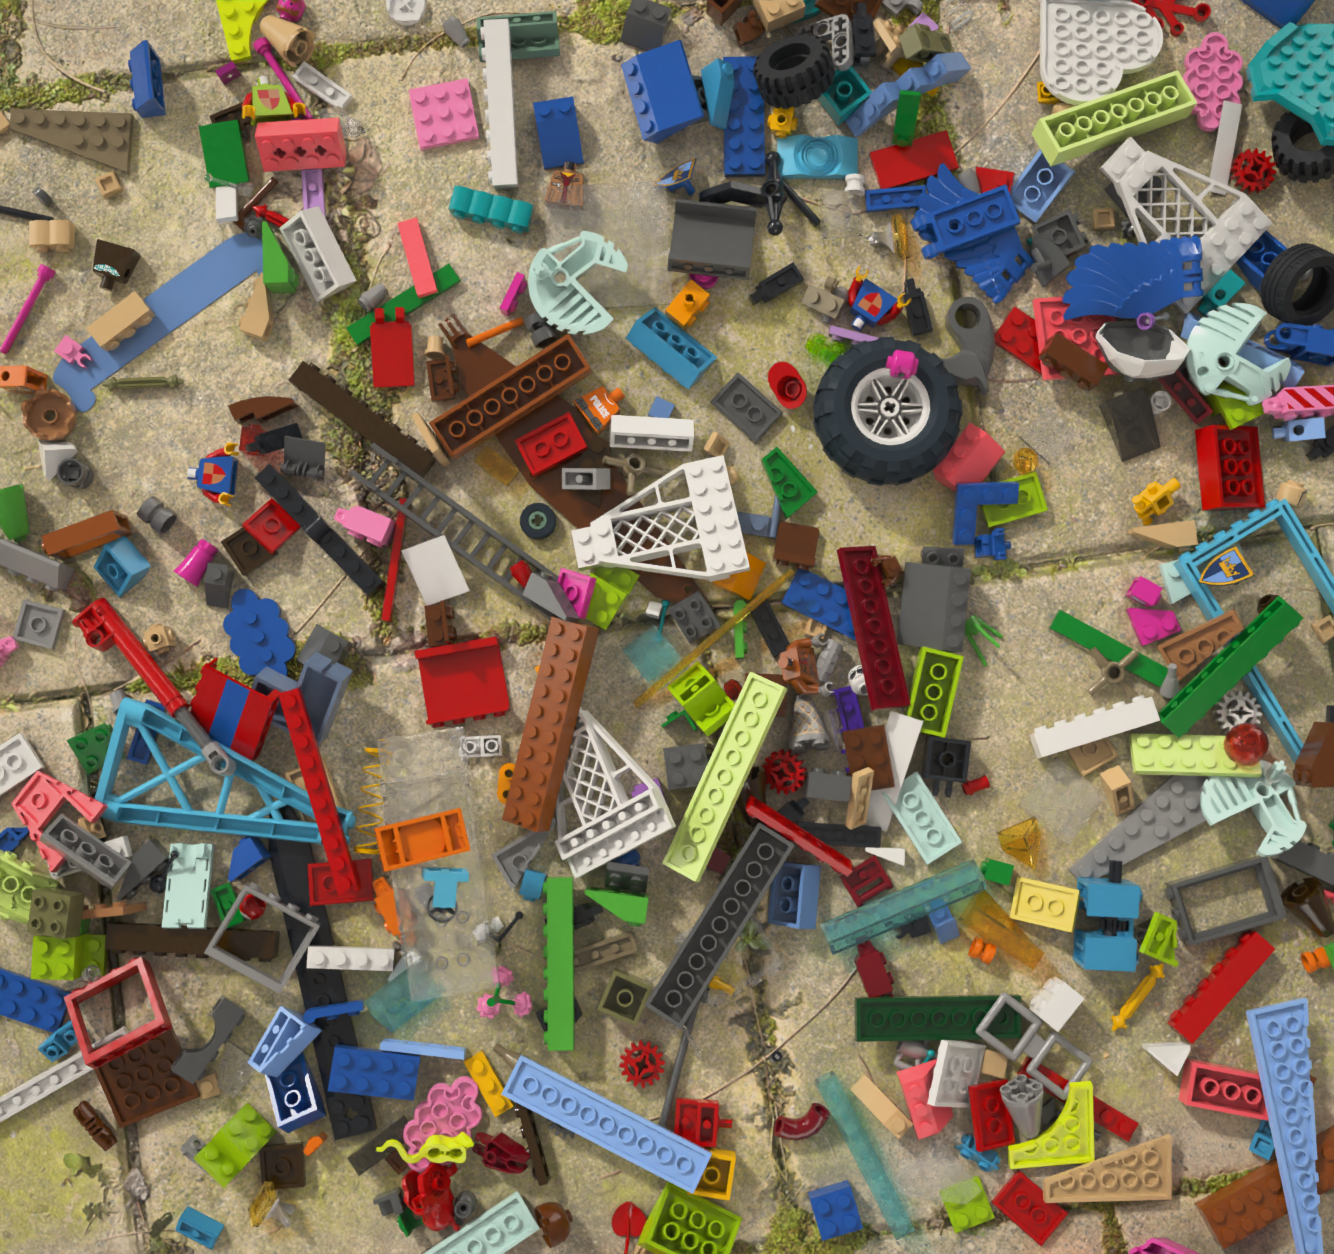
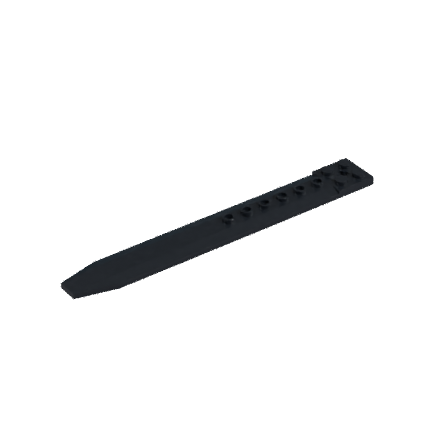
M288 804L278 809L283 819L300 821L293 807ZM269 838L270 860L278 894L281 897L280 901L286 905L292 903L299 907V912L304 915L310 913L318 918L317 922L320 923V927L309 945L335 946L325 905L310 906L308 864L315 863L311 843ZM283 912L292 955L294 956L310 926ZM307 947L296 966L305 1011L313 1007L348 1002L340 969L307 968ZM344 1013L339 1014V1018L326 1020V1017L316 1018L313 1023L322 1031L314 1038L313 1045L334 1139L339 1140L376 1130L377 1124L370 1096L328 1091L335 1044L358 1047L351 1016ZM348 1108L357 1112L354 1115V1119L347 1117Z

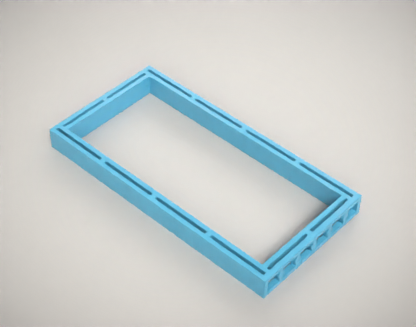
M1275 498L1265 504L1266 508L1262 511L1257 509L1249 513L1247 520L1242 521L1241 519L1230 525L1232 529L1227 532L1222 530L1213 535L1214 540L1209 543L1204 541L1195 546L1197 550L1190 553L1187 551L1177 557L1179 561L1173 565L1207 621L1224 612L1208 586L1199 583L1201 574L1196 566L1273 519H1276L1334 614V577L1286 499L1278 501ZM1236 634L1233 638L1226 642L1223 645V647L1225 648L1238 635ZM1255 665L1252 671L1244 675L1242 679L1253 697H1256L1258 705H1261L1262 712L1295 764L1304 744Z

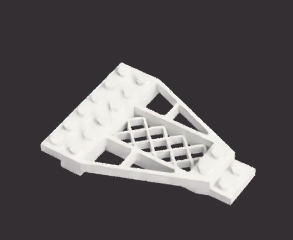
M1129 137L1099 168L1114 184L1117 194L1122 198L1138 242L1147 244L1136 214L1158 236L1155 241L1159 244L1161 240H1170L1172 238L1170 235H1174L1179 238V235H1188V238H1191L1193 234H1202L1199 239L1202 245L1200 266L1203 268L1201 289H1203L1204 295L1272 224L1271 220L1245 193L1150 151L1145 152L1132 137ZM1173 169L1204 182L1207 186L1196 196L1173 172ZM1153 176H1161V188H1152ZM1167 180L1174 188H1167ZM1147 182V188H1142ZM1213 187L1236 197L1218 218L1202 202L1203 197ZM1138 191H1147V203L1138 202ZM1152 191H1161V203H1152ZM1166 191H1175V203H1166ZM1180 194H1181L1188 202H1180ZM1175 205L1174 217L1166 218V206ZM1180 205H1189L1188 217H1180ZM1152 206H1161V218L1152 217ZM1194 209H1195L1202 217H1194ZM1166 220H1174V232H1166ZM1180 220H1188V232H1180ZM1194 220H1202V232H1193ZM1192 262L1183 263V270L1192 269ZM1184 283V291L1193 290L1192 283ZM1203 296L1182 298L1173 304L1183 314H1187Z
M723 455L682 464L591 522L590 527L571 531L579 571L596 567H620L709 580V582L730 578L731 574L750 571ZM685 474L690 496L671 502H662L659 488L677 476ZM656 491L658 498L656 505L623 512ZM677 511L674 516L669 514V512ZM682 511L691 515L686 523L678 519ZM657 515L654 521L648 518ZM662 516L671 520L666 528L658 524ZM694 519L696 520L698 530L690 526ZM637 520L634 525H632V524H630V523L628 522V521ZM642 520L651 524L646 532L637 528ZM674 523L683 527L678 535L670 531ZM622 524L630 528L626 536L618 533ZM654 527L663 531L658 540L649 535ZM686 530L695 534L690 541L682 538ZM634 532L642 535L638 544L630 540ZM666 534L675 538L671 545H666L662 542ZM615 536L623 540L618 546V548L616 545ZM646 539L655 543L649 550L642 547ZM626 543L635 547L631 554L621 551ZM702 548L706 572L676 568L673 554ZM670 555L672 567L637 562Z
M580 706L570 746L573 750L571 757L567 758L563 774L571 797L564 800L562 778L556 802L558 840L555 843L562 860L568 861L575 879L583 877L607 864V862L615 860L676 827L660 787L588 710H582ZM583 737L589 739L586 749L580 747ZM604 740L627 764L625 767L616 770ZM579 751L584 753L582 763L576 761ZM590 756L596 758L594 768L588 766ZM575 765L581 768L578 777H576L574 772ZM632 769L648 786L649 790L628 800L620 776ZM586 771L592 772L590 782L584 780ZM598 775L604 777L602 788L596 785ZM582 785L588 786L586 796H584L581 790ZM594 789L600 792L598 802L592 799ZM606 795L613 797L610 807L604 805ZM573 802L583 826L567 834L565 806ZM590 804L597 806L594 816L590 812ZM602 809L609 811L601 815Z

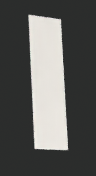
M893 711L890 712L885 732L895 787L871 791L865 825L881 827V830L887 832L893 811L882 793L885 792L894 806L896 805L923 721Z

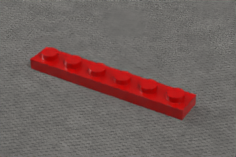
M752 795L747 798L746 811L752 818H758L769 829H775L788 841L792 840L798 844L801 850L809 851L818 861L830 865L835 872L842 873L847 877L852 873L853 869L850 859Z
M1027 1056L1017 1072L1018 1075L1024 1074L1027 1078L1034 1079L1026 1072V1068L1033 1060L1031 1057ZM1042 1064L1037 1068L1040 1073L1061 1089H1064L1069 1080ZM1043 1086L1045 1092L1049 1093L1053 1097L1057 1098L1058 1100L1066 1104L1067 1100L1064 1101L1060 1099L1049 1089ZM1093 1096L1094 1121L1129 1142L1139 1123Z

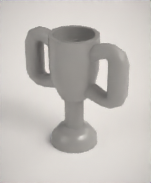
M931 1040L899 1041L896 1048L898 1054L894 1059L895 1066L899 1070L913 1067L901 1061L904 1056L915 1059V1066L920 1065L922 1059L927 1057V1051L929 1050L927 1045ZM935 1053V1056L930 1060L932 1061L937 1059L938 1054Z

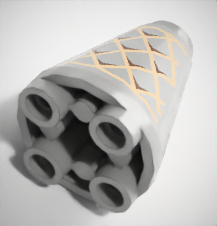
M801 694L795 696L788 741L789 748L793 749L795 754L806 753L809 749H815L816 751L828 749L827 744L830 743L829 735L816 704L811 699V695Z

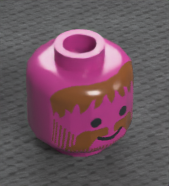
M279 0L276 5V11L280 15L279 18L289 22H299L306 9V4L303 0Z

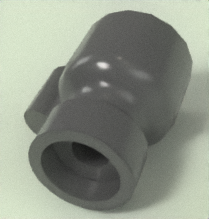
M463 1191L456 1198L454 1212L457 1216L456 1223L460 1226L463 1225L465 1218L474 1211L477 1205V1198L474 1193Z

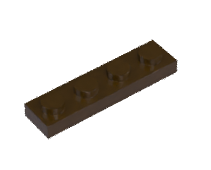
M516 1102L515 1113L517 1118L521 1119V1134L523 1139L526 1138L528 1144L526 1150L533 1162L532 1174L534 1180H538L539 1186L546 1185L551 1176L533 1112Z

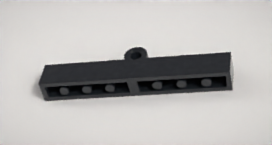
M268 464L254 477L302 527L304 532L369 597L373 598L387 584L275 467Z

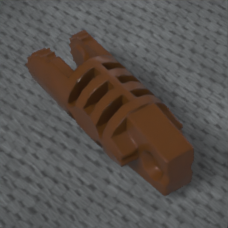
M81 1101L79 1106L73 1109L76 1119L105 1152L118 1142L110 1127L106 1126V1122L102 1121V1117L98 1116V1112L89 1102Z

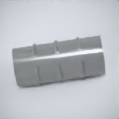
M827 639V644L823 647L816 662L818 679L823 683L828 681L844 647L831 639Z

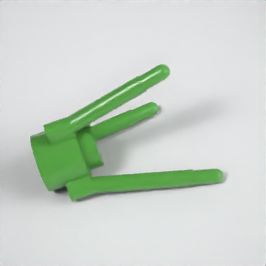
M973 614L965 623L964 634L970 641L983 666L986 667L987 662L971 633L975 636L980 632L997 648H1000V644L983 628L999 638H1003V635L986 624L980 617L977 618Z

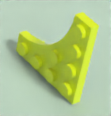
M216 0L230 58L234 64L253 59L251 53L252 27L264 10L263 7L270 0Z
M1091 1081L1069 1083L1067 1101L1057 1120L1039 1136L1023 1143L1008 1146V1165L1010 1169L1089 1163L1095 1160L1093 1085Z

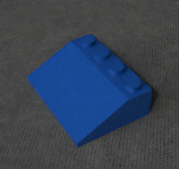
M681 40L638 54L621 64L644 141L658 144L704 117Z

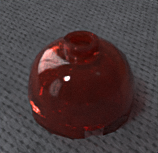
M1240 723L1229 730L1223 746L1230 760L1241 763L1243 766H1251L1260 762L1267 754L1269 739L1265 731L1256 724Z

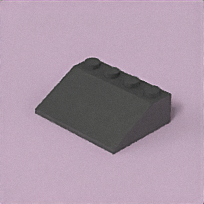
M905 562L897 644L916 647L924 646L945 651H963L971 577L970 568Z

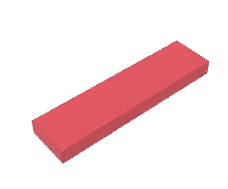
M417 217L397 223L418 298L438 293Z

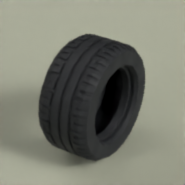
M1301 243L1285 249L1277 255L1267 268L1261 283V301L1267 313L1284 323L1305 326L1313 325L1325 318L1334 309V254L1314 244ZM1313 268L1312 280L1306 292L1292 303L1294 288L1299 279L1308 270Z

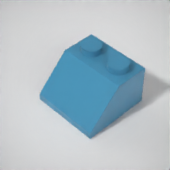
M124 535L105 544L93 568L120 598L146 576L151 565Z

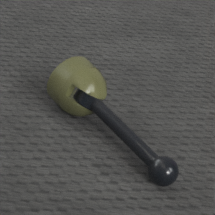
M521 911L516 912L515 918L498 939H491L485 944L484 948L493 956L497 957L502 950L501 941L515 923L523 918V913Z

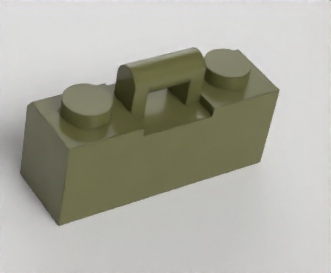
M914 23L913 26L908 27L903 34L898 36L905 57L908 60L928 63L937 54L954 53L949 35L939 32V30L931 31L928 25Z

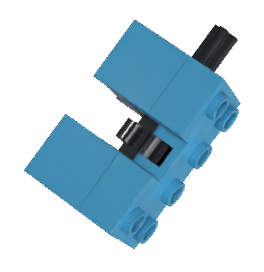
M1109 860L1108 878L1077 877V889L1081 890L1078 909L1085 910L1087 916H1098L1099 927L1098 930L1074 929L1073 961L1087 970L1135 972L1136 966L1139 963V955L1137 953V939L1133 937L1134 918H1139V902L1142 901L1143 893L1139 885L1128 879H1122V861Z

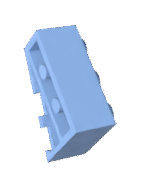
M280 1006L249 1059L248 1064L259 1073L278 1077L322 1030L314 1023H306L303 1020V1015L298 1011Z

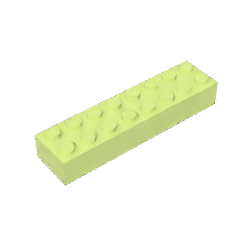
M1177 70L1040 118L1031 134L1050 167L1124 141L1129 137H1135L1185 119L1197 105V101Z

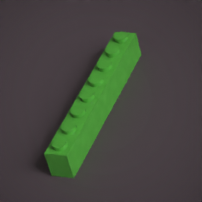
M574 876L548 877L547 882H543V894H547V903L543 904V915L547 916V924L543 926V936L547 937V946L543 948L544 959H547V967H544L543 973L544 980H547V988H544V1001H548V1010H544V1023H548V1031H544V1045H548V1051L574 1050Z

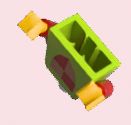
M261 76L257 79L258 85L252 87L251 93L246 95L241 105L242 118L245 119V116H250L252 126H257V123L291 120L292 112L295 118L298 117V114L306 115L305 104L296 103L287 92L283 91L281 85H271L270 79L267 76Z

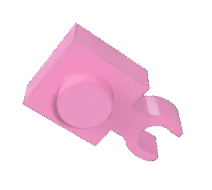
M65 335L54 350V352L71 364H74L77 360V363L84 369L88 368L83 365L84 359L88 358L93 362L89 355L82 354L85 348L67 335Z

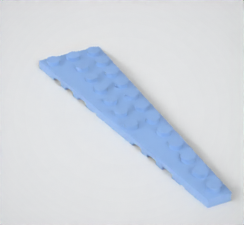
M1302 997L1247 1010L1246 1015L1296 1253L1323 1254L1322 1223L1318 1214L1320 1195L1317 1194V1182H1319V1175L1316 1172L1315 1166L1317 1143L1313 1083L1310 1081L1309 1070L1312 1069V1063L1309 1060L1308 1054L1310 1039L1307 1038V1026H1309L1308 1000Z

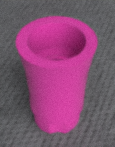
M201 539L197 547H193L191 552L173 572L198 587L207 570L208 562L211 563L214 560L213 557L218 552V549L204 539Z

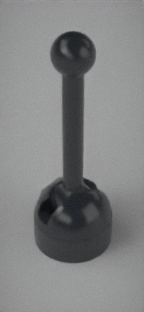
M174 850L170 853L171 858L162 875H156L151 880L149 887L153 892H165L167 882L165 877L173 861L179 857L178 851Z

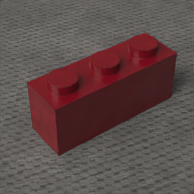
M1178 369L1173 374L1158 378L1159 382L1196 425L1213 412Z

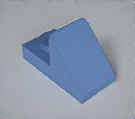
M944 897L924 905L940 944L960 936L956 920L952 917Z

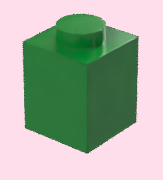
M985 858V861L981 862L979 873H981V878L1009 886L1014 865Z

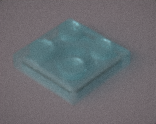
M653 625L623 649L624 653L647 682H650L680 658V655L656 625Z

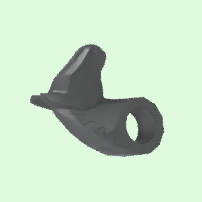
M961 297L952 303L945 316V327L959 346L960 352L950 358L941 359L944 361L943 365L949 374L953 373L958 385L978 387L981 394L986 395L989 392L987 376L993 362L995 350L993 323L982 301L974 297ZM963 309L972 311L977 317V325L969 329L961 327L956 322L955 313Z

